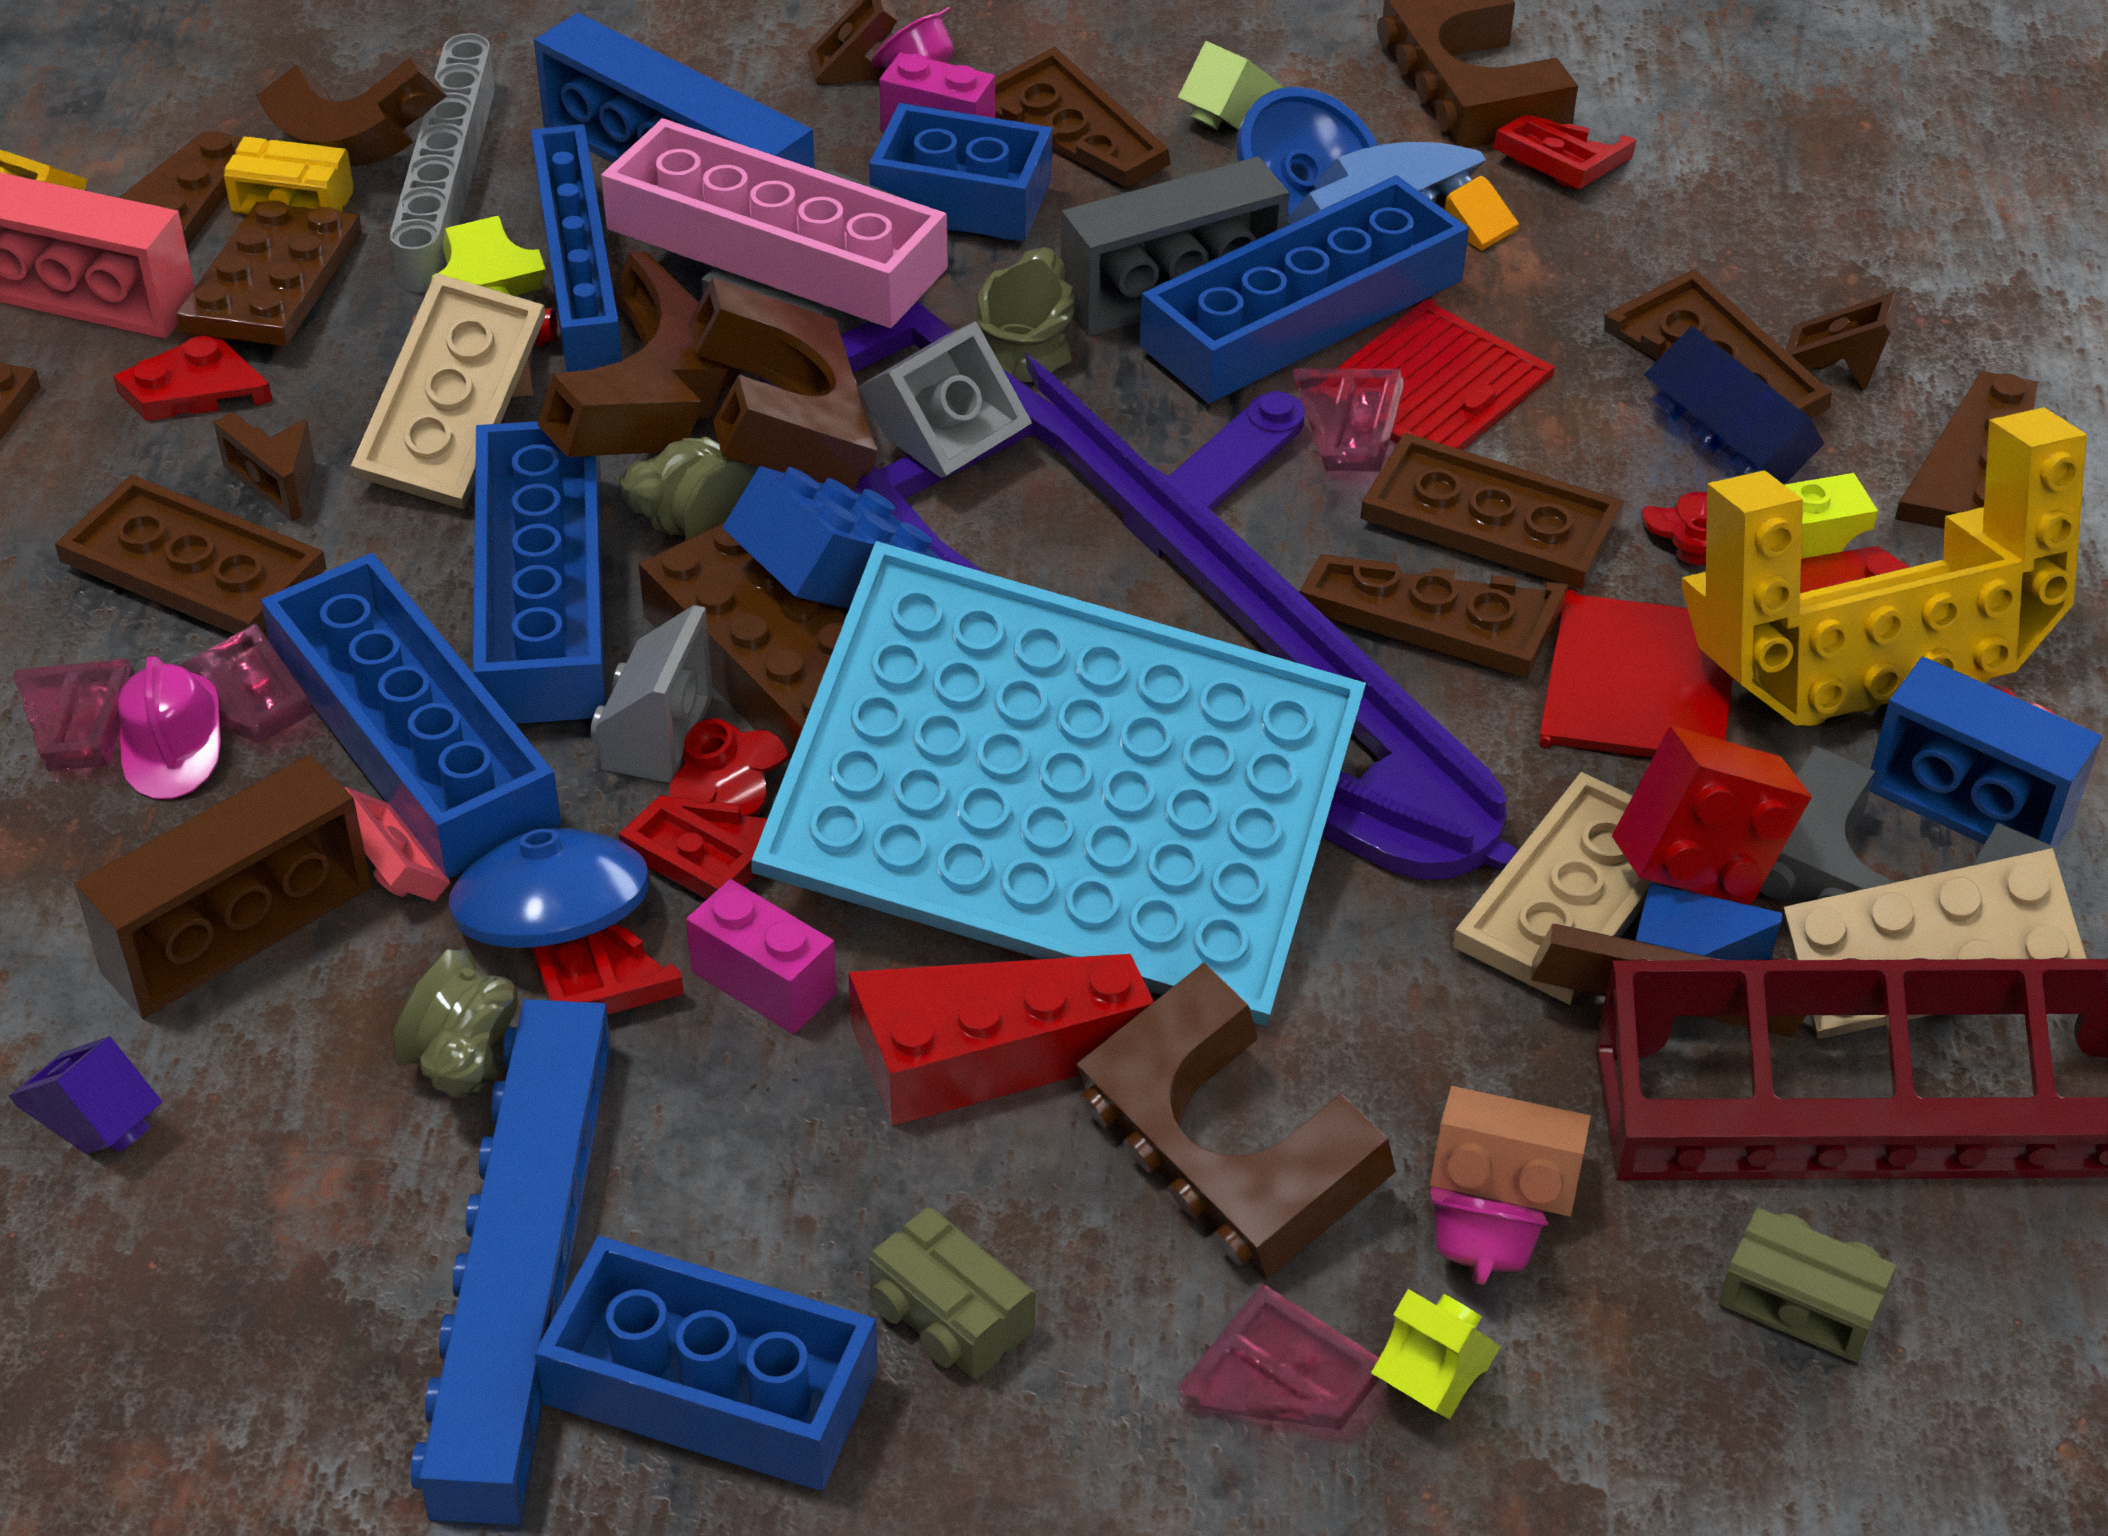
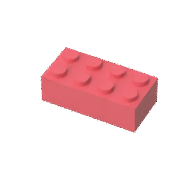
M0 173V302L159 338H168L178 325L177 311L195 288L178 210Z

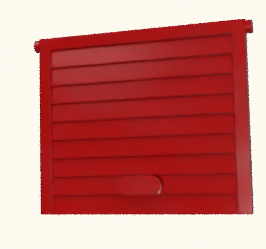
M1428 299L1419 303L1311 387L1307 397L1311 402L1319 401L1396 444L1399 443L1404 433H1408L1464 450L1554 375L1555 366L1437 306L1433 299Z
M1567 590L1559 623L1539 745L1542 748L1558 745L1653 758L1670 726L1725 741L1733 677L1698 647L1687 608L1577 595L1576 591Z

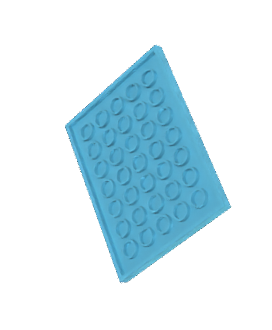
M876 541L753 855L752 873L1039 959L1131 954L1149 992L1160 995L1165 994L1205 962L1249 1005L1253 1022L1267 1026L1366 683Z

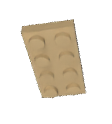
M435 273L351 464L354 477L464 510L475 486L476 425L501 424L545 319L544 305Z
M1580 772L1455 929L1453 947L1571 1005L1581 991L1531 980L1532 960L1551 925L1560 924L1621 938L1644 908L1649 883L1661 885V883L1639 878L1611 836L1632 795Z
M2053 848L1784 907V919L1795 960H1842L1847 958L1860 960H1910L1914 958L2050 959L2057 957L2087 959ZM1810 1015L1817 1040L1886 1025V1015ZM1907 1015V1020L1930 1015Z

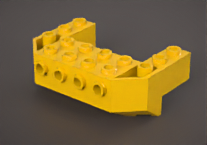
M2045 407L1989 419L1984 507L1945 516L1943 560L1800 593L1803 499L1765 470L1707 483L1706 572L1682 577V591L1698 647L1739 684L1795 726L1818 725L1827 718L1855 711L1870 712L1879 709L1881 705L1889 703L1890 698L1922 656L1982 683L1988 682L1993 677L2016 672L2074 605L2087 434Z

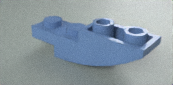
M1401 142L1360 149L1338 157L1314 183L1317 190L1310 192L1287 217V222L1290 225L1395 175H1398L1435 202L1436 197L1444 194L1447 198L1451 192L1472 181L1471 175L1486 159L1481 151L1434 142Z

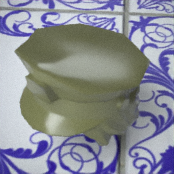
M1049 247L1026 251L1020 260L1012 266L995 270L986 278L977 293V315L975 321H977L1002 369L1022 383L1034 382L1026 369L1025 352L1032 356L1033 360L1036 359L1043 367L1045 366L1050 373L1071 362L1069 336L1063 330L1075 312V296L1072 294V285L1065 282L1067 271L1064 268L1063 260L1055 255L1054 250Z
M702 437L700 439L683 438L681 441L670 443L658 456L647 461H636L630 465L620 478L619 487L622 490L621 497L628 504L630 510L636 514L643 513L646 520L651 522L654 530L666 532L670 535L685 534L686 541L726 522L758 467L723 457L719 444L709 437Z
M447 949L414 984L394 1027L393 1040L396 1066L419 1063L422 1074L431 1079L432 1087L438 1091H445L454 1098H464L471 1092L478 1093L484 1086L482 1079L494 1080L498 1074V1070L494 1065V1055L491 1046L500 1039L507 1027L510 1026L518 1008V992L514 983L505 977L487 976L479 972L469 949Z

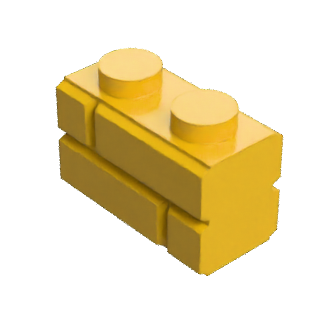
M244 136L236 149V155H232L224 169L230 209L233 213L248 214L256 202L271 200L282 201L289 206L313 209L332 207L339 212H343V206L346 207L353 194L354 184L349 154L343 148L279 140L267 141L266 139Z

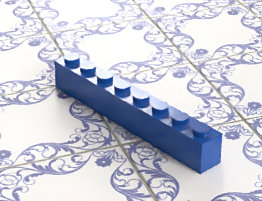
M523 999L518 1026H508L506 1029L503 1061L505 1068H508L506 1081L495 1082L491 1100V1117L493 1123H496L493 1137H483L479 1152V1176L481 1179H484L481 1194H471L467 1205L466 1233L468 1237L472 1238L468 1253H458L454 1264L453 1293L455 1297H458L455 1314L444 1315L440 1328L439 1353L441 1359H445L442 1376L431 1377L426 1392L425 1417L427 1423H431L427 1442H417L415 1444L411 1461V1485L413 1489H422L428 1520L505 1525L521 1524L543 1409L534 1353L564 1299L611 1053L606 1003Z

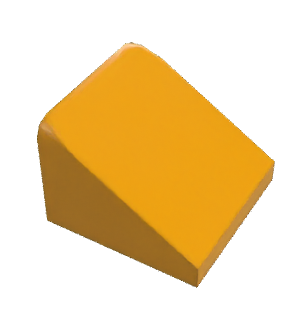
M1479 176L1454 190L1446 198L1445 211L1469 228L1467 242L1481 251L1518 230V221L1492 184L1483 176Z

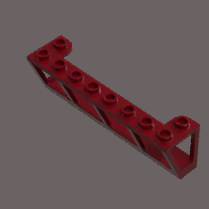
M2057 957L2050 959L1914 958L1910 960H1860L1847 958L1842 960H1790L1781 958L1774 960L1638 959L1634 961H1613L1595 1045V1055L1616 1180L2108 1178V1097H2062L2056 1093L2047 1014H2078L2074 1025V1036L2078 1047L2082 1052L2090 1056L2108 1057V959H2066ZM2025 1014L2033 1097L1923 1098L1915 1093L1907 1015ZM1886 1015L1893 1097H1777L1774 1094L1767 1016ZM1674 1016H1746L1753 1097L1747 1099H1648L1641 1094L1638 1059L1655 1054L1666 1045ZM1614 1060H1618L1619 1086Z

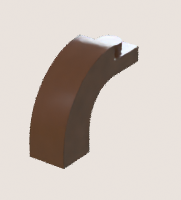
M411 57L369 90L345 101H332L327 90L297 64L256 95L269 119L296 143L346 149L349 154L350 166L375 163L407 148L414 142L406 128L447 97L439 82Z

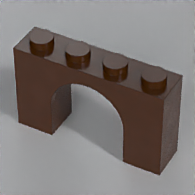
M1384 0L1383 17H1380L1377 22L1379 41L1383 47L1388 48L1397 61L1400 72L1406 75L1416 88L1420 101L1428 105L1437 119L1439 128L1443 132L1446 131L1455 145L1473 148L1494 144L1496 131L1499 128L1525 114L1549 119L1559 124H1573L1578 85L1558 58L1508 67H1482L1463 62L1454 57L1460 54L1510 45L1515 9L1514 0Z
M712 277L688 323L696 355L755 374L778 386L775 387L738 375L713 421L721 455L755 467L762 466L783 473L786 472L788 467H792L807 474L816 482L824 484L826 479L830 478L844 484L853 491L861 476L865 477L871 472L877 456V446L870 431L866 411L860 399L856 379L853 376L846 354V347L843 344L836 319Z
M1203 962L1076 1064L1086 1089L1080 1095V1099L1088 1112L1102 1127L1107 1128L1114 1123L1127 1136L1123 1140L1124 1145L1134 1160L1146 1172L1151 1173L1158 1168L1172 1182L1168 1185L1171 1195L1191 1218L1196 1219L1203 1214L1216 1227L1217 1230L1213 1232L1214 1237L1234 1263L1242 1266L1249 1261L1267 1280L1391 1177L1396 1170L1389 1139L1341 1093L1281 1142L1253 1154L1224 1155L1200 1147L1182 1132L1183 1115L1194 1093L1207 1080L1258 1040L1249 1005Z

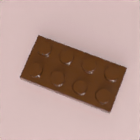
M277 200L256 202L177 311L179 332L287 346L361 235L360 214L339 212L332 207L313 209L289 206Z
M1404 433L1362 500L1360 519L1583 590L1621 519L1624 500Z
M132 474L55 543L60 562L250 641H254L266 629L260 599L320 575L327 569L324 552L320 549Z

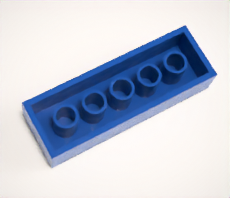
M578 12L534 39L544 128L584 124L589 151L611 163L620 158L663 118L815 169L812 128Z
M1395 175L1143 292L1141 295L1139 346L1210 404L1461 282L1463 279L1469 228L1398 175Z
M538 421L476 425L473 674L514 724L591 719L599 705L606 706L600 460L599 456L567 457L537 425Z
M373 552L260 599L273 656L448 879L464 872L480 857L514 837L537 829H553L561 826L555 773Z

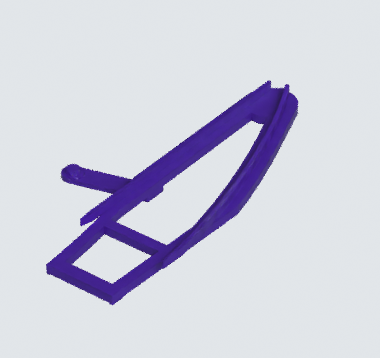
M916 301L892 328L868 321L841 334V338L846 347V354L852 373L912 344H915L921 350L941 337L953 332V330ZM1025 352L1026 369L1038 390L1052 402L1047 401L1003 369L1032 422L1030 425L942 478L910 455L880 470L873 466L867 476H861L853 490L854 493L862 494L864 489H869L882 495L895 506V510L892 513L894 517L900 522H906L919 528L931 538L932 543L929 548L942 560L984 572L943 543L904 499L1030 435H1034L1060 453L1123 513V525L1158 558L1166 554L1271 656L1366 683L1352 733L1380 760L1371 764L1360 779L1342 771L1340 772L1323 830V838L1390 872L1419 880L1451 879L1478 869L1483 863L1502 871L1518 852L1515 847L1502 840L1507 819L1506 797L1504 789L1491 771L1212 512L1303 429L1305 408L1296 397L1284 392L1272 391L1255 398L1245 410L1168 476L1149 465L1147 461H1144L1138 453H1135L1134 449H1131L1125 441H1122L1121 437H1118L1117 433H1114L1108 425H1105L1100 417H1097L1091 409H1088L1083 401H1080L1074 393H1071L1070 389L1068 390L1062 382H1059L1054 374H1051L1045 366L1043 367L1041 363H1038L1036 359L1033 360L1032 356ZM759 377L760 382L778 387L768 380Z

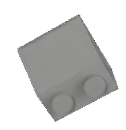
M977 321L941 337L858 386L885 437L940 478L949 475L1032 423Z
M693 605L637 640L627 663L621 662L618 664L613 677L612 694L606 706L599 705L597 707L591 725V739L593 742L598 743L601 770L670 783L674 775L682 767L684 762L683 748L685 736L692 726L703 720L713 699L705 607Z

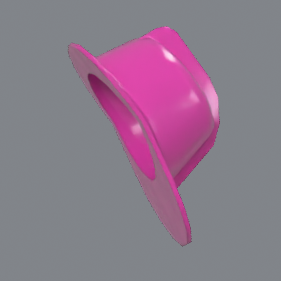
M948 7L938 14L923 16L899 30L876 51L872 58V66L883 68L886 71L899 52L920 54L927 59L949 63L954 55V45L942 19L949 13L951 8Z
M156 656L147 657L146 668L140 670L127 680L121 688L117 701L120 716L121 764L126 781L137 793L154 800H174L190 794L210 778L219 763L221 751L220 701L216 687L205 676L189 672L187 669L177 665L164 664Z
M1431 1187L1429 1191L1431 1203L1435 1209V1246L1437 1253L1445 1259L1468 1266L1472 1282L1484 1285L1491 1271L1517 1272L1524 1270L1530 1261L1543 1226H1548L1549 1224L1542 1210L1437 1187Z

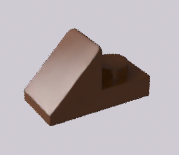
M857 0L807 51L817 82L822 85L881 78L885 70L873 67L872 58L881 47L878 43L883 42L890 35L894 25L898 22L892 0Z
M1892 292L1795 324L1786 351L1807 370L1812 368L1825 369L1844 358L1860 387L1865 390L1890 335L1900 300L1896 293Z
M234 412L214 421L223 466L291 522L302 517L315 465L308 422L301 420L269 438L260 427L253 428Z

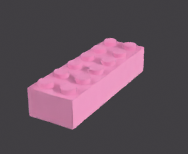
M663 118L601 174L608 230L888 328H892L948 268L947 213Z

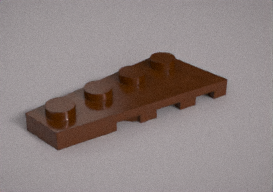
M1056 47L995 77V118L1053 127L1052 149L1128 188L1171 165L1169 149Z
M204 130L119 198L178 210L186 248H188L227 195L224 169L232 155H236V149L243 137L228 135L224 132Z
M1695 268L1604 314V330L1784 433L1831 408L1832 392Z
M1981 371L1899 501L1895 519L1944 529L1945 516L1984 507L1989 419L2034 410L2038 381L2023 379L2013 374H1996Z
M1320 554L1299 593L1329 619L1528 679L1565 604L1568 584L1546 582L1544 591L1516 587L1517 578L1491 575L1490 584L1455 580V570L1431 568L1429 572L1415 575L1401 573L1398 563Z

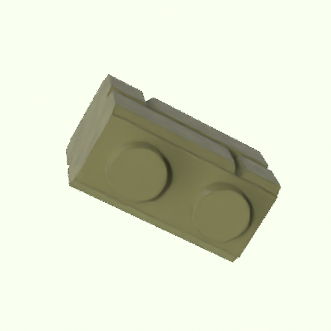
M927 1206L904 1225L901 1233L895 1232L876 1247L869 1257V1296L876 1310L891 1323L897 1324L903 1320L920 1334L922 1345L930 1357L943 1367L948 1368L955 1364L970 1378L977 1380L1000 1361L1005 1351L1009 1353L1025 1340L1035 1327L1036 1292L933 1208Z
M1757 1207L1744 1237L1741 1239L1730 1262L1718 1305L1858 1363L1883 1307L1897 1264L1882 1259L1873 1248L1860 1242L1843 1243L1816 1232L1803 1219L1788 1213L1775 1215Z

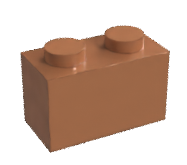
M1451 1086L1440 1125L1429 1186L1571 1217L1591 1115Z

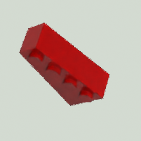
M1131 954L848 972L851 1027L891 1126L1080 1076L1076 1064L1154 1002Z

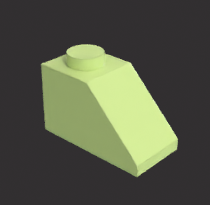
M1205 41L1178 98L1194 108L1190 117L1200 123L1218 130L1221 122L1239 130L1243 117L1259 98L1273 90L1285 87L1248 59Z

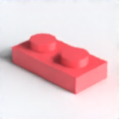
M345 787L354 797L365 855L369 857L376 867V870L373 872L376 880L384 888L397 896L405 897L407 893H411L435 902L451 883L450 880L440 870L389 803Z

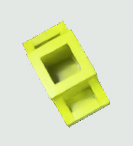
M499 215L445 228L442 250L447 266L438 274L513 296L542 288L546 269L539 249L528 250L513 244L504 232Z
M1854 473L1785 484L1787 488L1803 499L1801 559L1843 552L1846 545L1853 538L1875 527L1878 509Z
M1408 1289L1393 1314L1394 1326L1391 1336L1371 1373L1450 1420L1468 1388L1480 1374L1487 1372L1501 1346L1476 1329L1482 1316L1444 1293L1437 1305Z

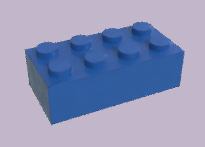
M599 1235L534 1353L544 1405L822 1492L878 1371L876 1318Z

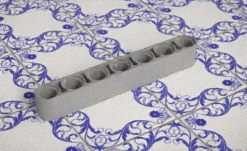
M467 33L453 36L443 46L434 78L439 82L447 97L423 116L390 231L397 283L402 289L409 292H427L432 275L439 273L447 266L442 250L445 228L460 225L495 92L490 44L485 37L478 34Z

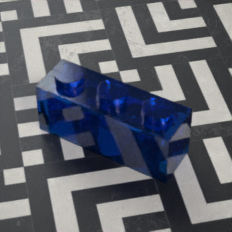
M1693 326L1644 374L1656 393L1650 399L1653 405L1673 423L1680 417L1692 426L1688 430L1689 433L1708 452L1714 454L1719 448L1731 457L1727 463L1739 476L1765 470L1785 485L1825 444L1810 417Z

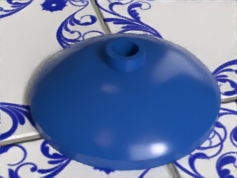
M1285 87L1263 95L1247 111L1241 121L1237 134L1239 162L1259 156L1289 191L1288 216L1310 192L1317 190L1314 183L1338 157L1360 149L1378 146L1369 128L1349 107L1330 95L1303 87Z
M570 828L537 829L502 843L473 862L452 888L449 896V907L455 926L460 932L473 940L502 947L547 946L594 934L626 917L645 898L649 888V874L642 855L616 838Z

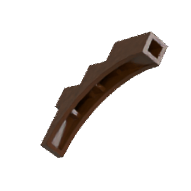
M628 252L614 297L615 302L632 321L644 348L630 357L610 365L591 370L552 374L537 425L567 457L661 453L670 443L681 441L683 438H690L697 418H712L723 386H733L736 378L741 374L742 370L696 355L688 323L699 302L648 252Z

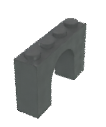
M1815 746L1796 775L1812 798L1761 887L1760 893L1785 904L1795 905L1898 882L1876 873L1862 863L1853 853L1847 841L1864 814L1875 775L1874 770ZM1997 823L1971 866L2053 848L2057 858L2060 849Z

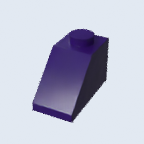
M110 1036L61 1052L9 1095L18 1108L84 1154L109 1147L115 1153L125 1149L149 1129L150 1125L144 1118L163 1102Z

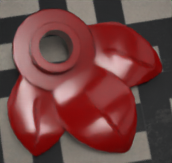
M1695 491L1686 493L1679 498L1677 507L1647 506L1642 509L1641 519L1644 526L1653 534L1672 539L1673 544L1677 546L1676 555L1679 559L1690 564L1706 566L1707 492Z
M709 718L702 720L692 726L685 736L683 748L685 764L672 778L669 795L690 798L694 802L702 804L715 801L741 804L742 816L756 817L763 810L768 800V785L764 773L773 771L789 759L788 752L778 736L769 731L740 732L738 728L722 719Z

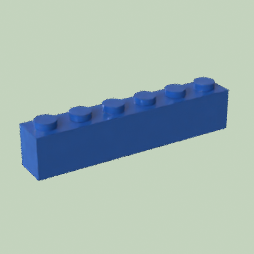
M585 125L531 129L538 192L566 372L591 370L622 361L619 322Z

